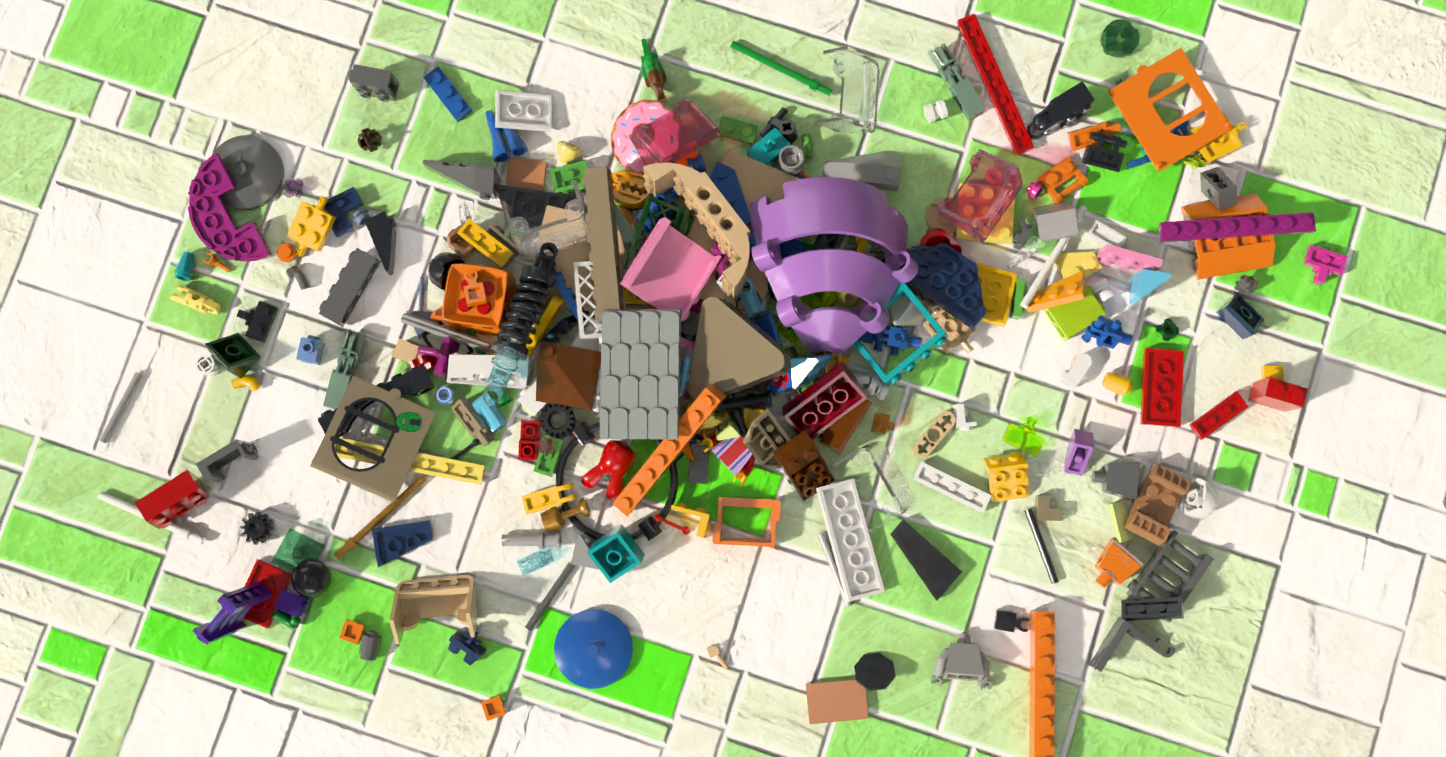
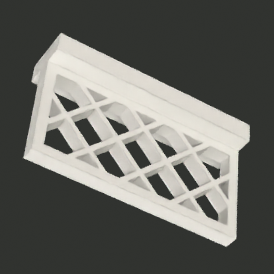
M590 261L573 262L580 339L602 338V323L598 326L590 319L594 315V311L589 317L582 312V306L585 303H588L594 309L597 308L588 300L593 295L592 292L587 298L580 293V288L583 284H586L592 290L595 289V287L587 282L591 272L585 279L578 274V267H586L589 271L593 270L590 267L593 266V263ZM587 322H590L597 328L593 334H584V325Z

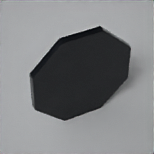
M881 653L864 654L854 666L856 682L869 691L887 689L896 677L893 661Z

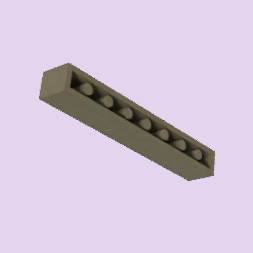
M607 166L584 169V176H582V183L586 188L584 203L588 210L585 218L590 231L587 233L589 244L591 243L589 259L593 263L591 279L595 285L592 293L597 307L594 309L596 320L602 323L604 310L625 309L623 287L619 284L622 277L612 172Z

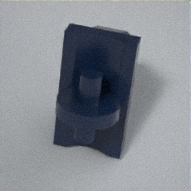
M457 630L449 639L450 645L448 650L453 654H458L460 650H463L466 653L463 660L468 665L478 661L487 651L480 645L482 641L476 638L479 634L478 631L475 632V637H471L467 630L464 633Z

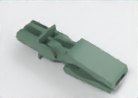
M945 43L941 44L940 47L934 48V51H929L928 54L938 69L937 73L939 72L942 79L951 85V88L948 90L967 120L985 111V107L968 77H962V70L956 61L957 58H953Z
M347 330L343 346L339 348L338 365L336 370L333 369L323 403L324 407L337 409L352 377H356L353 374L358 367L361 356H363L361 351L366 334L362 333L360 335L357 331Z

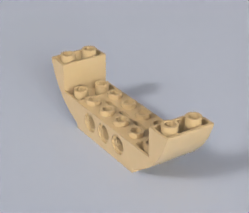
M655 163L644 166V187L648 193L652 192L656 197L674 186L676 193L684 197L686 206L690 210L693 209L697 214L698 222L707 227V233L711 239H716L719 243L720 251L729 256L732 266L723 271L721 288L727 297L730 296L734 301L742 291L748 274L750 230L705 172L700 173L690 167L675 163Z

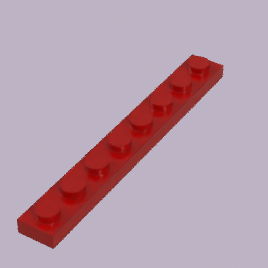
M975 13L957 20L959 30L1015 156L1032 150L1034 148L1032 140Z

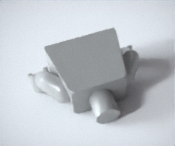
M958 634L957 643H950L949 647L943 649L937 658L934 668L935 675L930 678L931 685L934 679L940 680L938 687H941V676H943V679L978 681V687L983 690V684L987 683V689L990 690L992 684L988 681L990 678L989 660L983 651L979 650L977 644H969L968 634Z

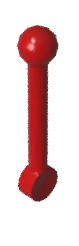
M659 514L654 516L656 522L661 521L677 528L684 535L690 533V529L687 526H679L662 518Z

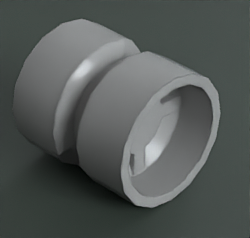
M795 145L784 147L779 153L780 170L795 177L801 174L804 170L803 151Z

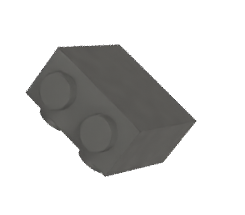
M354 64L353 70L349 72V81L361 97H377L378 100L383 102H389V100L396 101L399 82L391 71Z

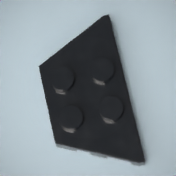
M495 185L507 224L517 227L540 230L547 205L562 208L569 197L566 194Z

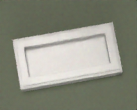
M1097 219L1093 220L1085 234V237L1101 246L1109 244L1122 248L1128 239L1127 236Z

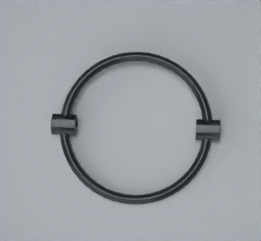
M584 421L571 430L575 437L569 442L560 457L556 471V486H563L564 470L571 452L579 443L583 447L596 438L594 432L600 430V422L588 426ZM652 439L658 446L663 441V439ZM675 461L669 467L671 483L668 499L659 514L664 519L670 513L678 491V472ZM564 490L561 491L562 498H565ZM568 502L560 505L563 511L571 509ZM576 516L568 518L578 530L591 538L598 540L605 535L587 527ZM650 516L638 524L641 530L630 533L634 540L645 536L650 541L663 532L659 527L662 522H656Z

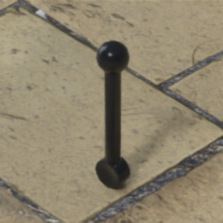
M477 438L473 439L470 445L454 457L448 459L456 460L473 446H478L480 441Z

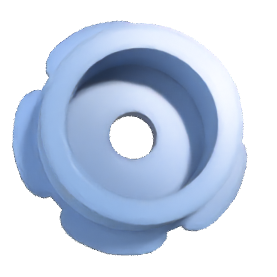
M448 386L440 387L436 392L438 402L442 405L453 402L454 390L448 388Z

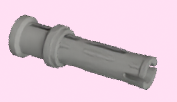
M540 532L538 535L502 534L501 537L503 540H509L501 541L502 547L538 546L540 549L545 547L561 549L562 543L561 532L556 534Z

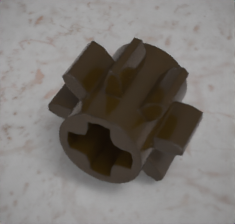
M369 128L361 130L362 133L358 134L359 146L364 151L369 150L373 152L378 150L377 147L381 146V135L379 132Z

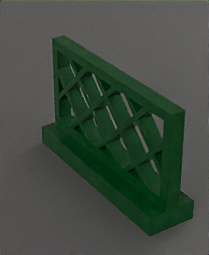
M648 195L624 269L628 270L633 258L638 255L640 251L638 246L639 240L644 238L646 241L648 235L652 232L646 233L644 228L645 221L650 219L654 228L656 226L654 217L661 214L662 218H667L665 212L672 210L676 213L670 223L672 224L671 227L685 236L692 212L687 209H680ZM651 202L656 203L659 208V212L653 215L650 210Z

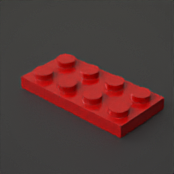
M1144 348L1140 425L1181 427L1184 351Z

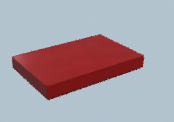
M257 559L245 586L260 581L273 595L269 600L253 606L244 619L269 629L274 620L271 615L275 610L281 590L288 589L291 582V573Z

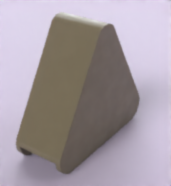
M709 297L703 301L688 382V393L692 399L696 400L707 386L713 384L723 394L729 396L788 373L791 370L790 359L793 356L728 300Z

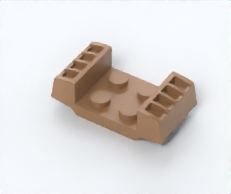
M1153 463L1138 491L1137 499L1133 502L1124 528L1157 546L1163 544L1171 531L1168 525L1180 498L1188 493L1192 481L1157 463Z

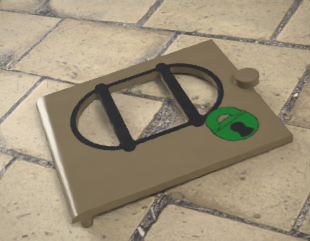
M353 376L311 461L310 467L394 503L436 412L400 397L401 392L396 388L389 392ZM366 400L380 402L391 411L395 425L353 408V405ZM349 413L392 432L381 456L338 438V434ZM335 444L371 458L377 463L363 469L350 467L338 457Z

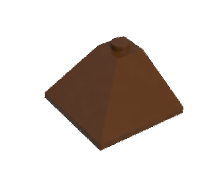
M541 341L537 359L536 401L592 410L601 364V352Z

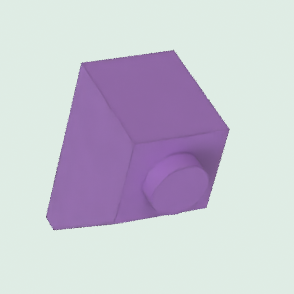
M1074 428L1068 443L1063 472L1083 475L1094 449L1092 432Z

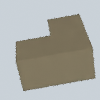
M1035 496L1036 520L1062 521V509L1050 508V496Z

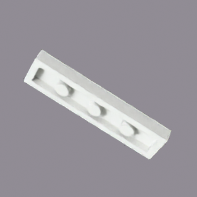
M920 462L912 479L981 513H984L992 496L923 462Z

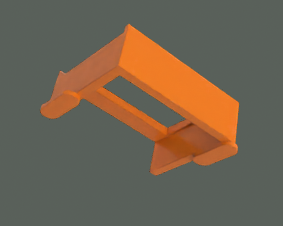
M718 497L717 523L713 525V543L775 547L776 522L780 520V501ZM723 506L771 508L770 539L721 537Z

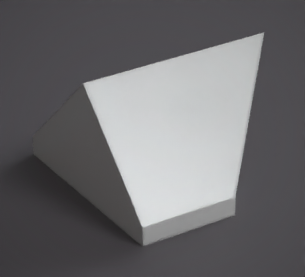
M907 295L890 307L894 326H919L925 318Z

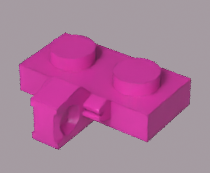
M1310 245L1307 248L1303 264L1313 267L1312 272H1315L1313 283L1321 285L1325 283L1326 276L1329 277L1331 273L1338 276L1343 274L1348 256Z

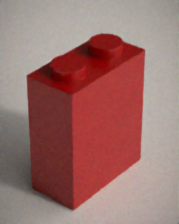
M1269 377L1252 384L1248 401L1287 412L1304 406L1308 388Z

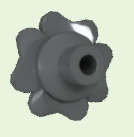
M1242 275L1240 281L1235 283L1234 289L1239 291L1240 294H1251L1257 289L1259 283L1254 277L1248 278L1247 275Z

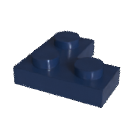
M355 187L329 198L324 209L330 215L336 217L332 230L337 238L354 230L347 213L364 205Z

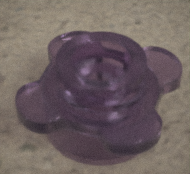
M288 179L285 181L284 195L287 198L292 196L300 198L303 196L302 180Z

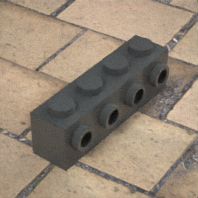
M359 248L350 253L348 257L349 262L346 267L340 270L338 281L331 286L328 298L319 307V315L341 327H344L381 263L376 257Z

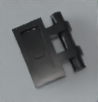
M1100 131L1098 133L1091 132L1089 139L1095 140V145L1087 144L1082 163L1119 172L1125 154L1119 153L1118 150L1119 147L1125 148L1127 146V140H1123L1119 136H1107L1104 132ZM1103 144H1111L1110 150L1102 148Z

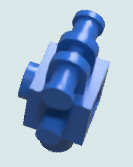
M1099 315L1096 321H1092L1090 326L1087 327L1086 333L1081 336L1082 340L1086 343H1089L1093 337L1096 338V345L1098 347L1105 346L1114 349L1118 343L1130 345L1133 340L1131 334L1123 332L1121 321H1112L1102 315Z
M890 326L888 330L884 329L877 333V337H874L875 347L873 350L882 352L883 343H886L885 348L892 349L891 355L898 356L899 350L905 351L906 347L919 349L922 337L909 335V330L903 329V326Z

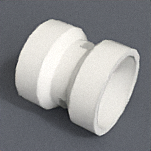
M942 99L936 101L935 105L926 104L923 106L928 123L935 122L938 117L940 119L948 117L947 107Z
M1106 278L1091 287L1097 295L1098 302L1101 303L1116 294L1114 289L1109 287V282Z
M201 355L197 358L195 367L202 374L214 376L220 371L221 364L214 357Z
M873 376L866 394L870 396L875 395L879 400L884 401L890 386Z

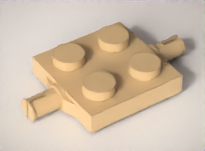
M942 308L931 310L933 317L949 335L947 341L941 346L946 354L960 346L967 354L974 350L967 340L977 331V328L974 330L970 329ZM928 320L923 323L922 326L932 337L938 333Z

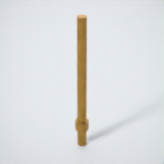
M421 475L397 497L394 503L391 502L356 535L349 537L344 542L345 544L334 554L335 557L341 559L349 550L355 549L358 546V542L427 481L426 478Z

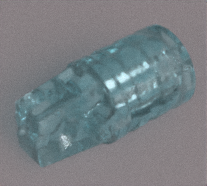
M547 548L518 559L517 563L522 575L525 576L554 561V557L550 549Z

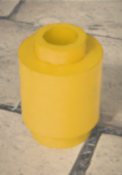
M1107 372L1103 378L1102 386L1106 390L1124 396L1125 393L1129 394L1133 383H1130L1131 379L1115 372Z

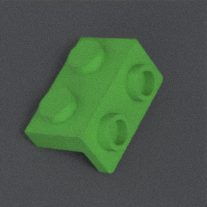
M586 159L550 168L555 193H570L571 189L576 187L579 190L585 189L582 183V176H584V169H588Z

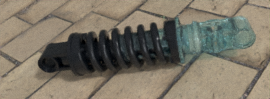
M547 242L541 246L534 266L524 265L522 267V274L519 277L520 284L515 288L517 293L512 295L513 302L508 305L510 312L505 314V321L501 324L502 331L497 333L499 341L494 342L491 346L496 352L491 360L494 366L483 393V401L488 406H495L500 402L512 375L511 372H517L519 361L527 360L529 350L526 348V345L533 342L528 336L536 334V329L532 326L539 325L540 320L536 316L544 314L543 310L538 308L537 305L541 307L547 306V301L541 298V296L550 297L551 292L548 288L554 287L558 280L556 276L550 273L558 254V249L553 243ZM550 250L553 256L547 257L543 251ZM494 391L497 393L498 398L490 400L487 397V393Z

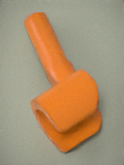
M206 253L211 256V260L208 262L203 260L204 263L209 266L220 267L227 272L231 270L230 267L220 263L215 255Z

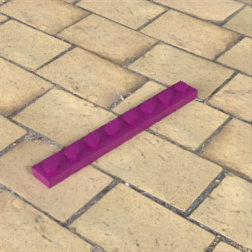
M1314 212L1170 221L1158 224L1160 243L1314 233L1316 231Z

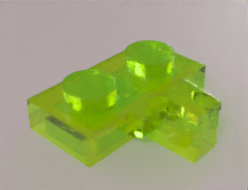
M1028 417L1025 424L1020 423L1019 427L1009 423L1001 441L1037 457L1045 439L1035 435L1037 431L1033 428L1037 420Z

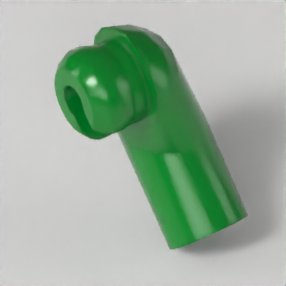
M275 609L271 615L273 619L290 629H296L301 623L299 616H290L278 609Z

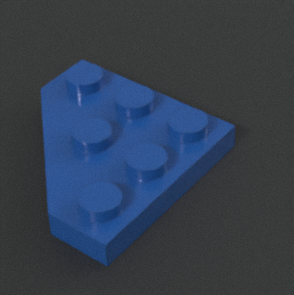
M717 162L709 178L744 224L749 227L751 216L735 169Z

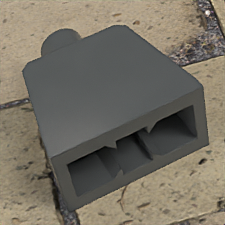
M1140 462L1105 464L1103 472L1093 471L1092 482L1102 483L1101 490L1104 493L1129 500L1137 499Z

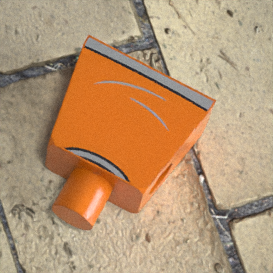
M1109 540L1095 564V568L1101 572L1095 582L1102 588H1105L1110 581L1120 585L1144 564L1116 540Z

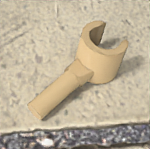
M716 645L707 647L709 657L716 656L721 665L727 669L729 666L722 658Z

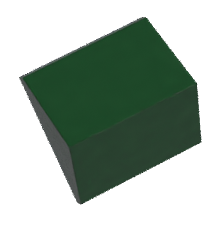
M239 333L205 343V347L223 367L239 378H242L261 359V356Z

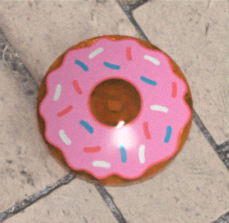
M640 100L626 107L617 117L611 133L612 151L619 164L630 172L643 175V167L646 165L674 163L682 150L684 141L683 126L678 115L669 106L656 100Z

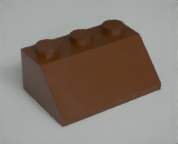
M866 399L819 435L821 438L819 443L839 455L873 402Z

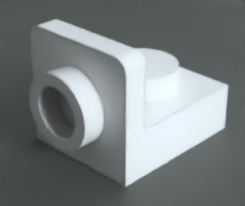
M964 403L953 406V414L956 418L955 429L961 428V432L972 431V427L977 426V422H966L968 410L964 408Z

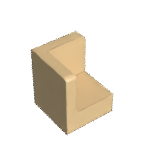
M399 338L392 357L409 363L410 360L417 358L419 346Z

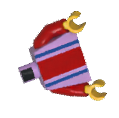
M747 432L742 437L717 440L715 434L710 438L702 440L699 445L705 444L707 446L704 452L711 450L735 475L733 482L736 479L741 480L740 487H742L753 471L756 460L743 443Z

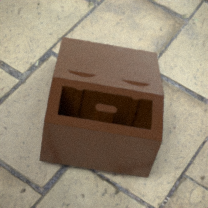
M805 431L772 452L803 502L817 493L816 488L829 485L835 481L817 446Z

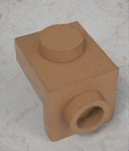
M459 225L448 233V247L463 259H466L476 248L457 234L462 227Z

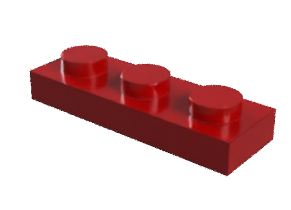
M1235 391L1190 423L1189 426L1198 438L1203 440L1249 406L1238 391Z

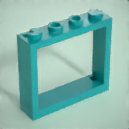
M906 283L898 284L885 310L887 311L903 296L907 295L938 333L888 374L883 371L859 339L854 343L883 382L889 386L899 382L902 379L901 376L906 372L913 371L921 359L926 360L930 357L931 351L936 347L940 348L943 346V343L949 337L947 332ZM877 314L873 315L869 321L873 320Z

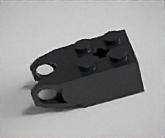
M1083 81L1052 99L1044 110L1034 116L1032 122L1027 127L1031 140L1041 139L1060 127L1064 129L1075 118L1079 120L1087 114V111L1092 108L1091 105L1095 99ZM1033 126L1035 132L1041 133L1037 136L1032 135L1030 128Z

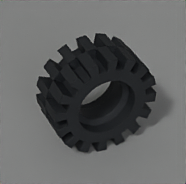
M548 405L542 411V416H540V425L543 431L555 438L568 436L575 427V414L568 406ZM556 413H561L565 417V424L560 428H555L551 424V418Z

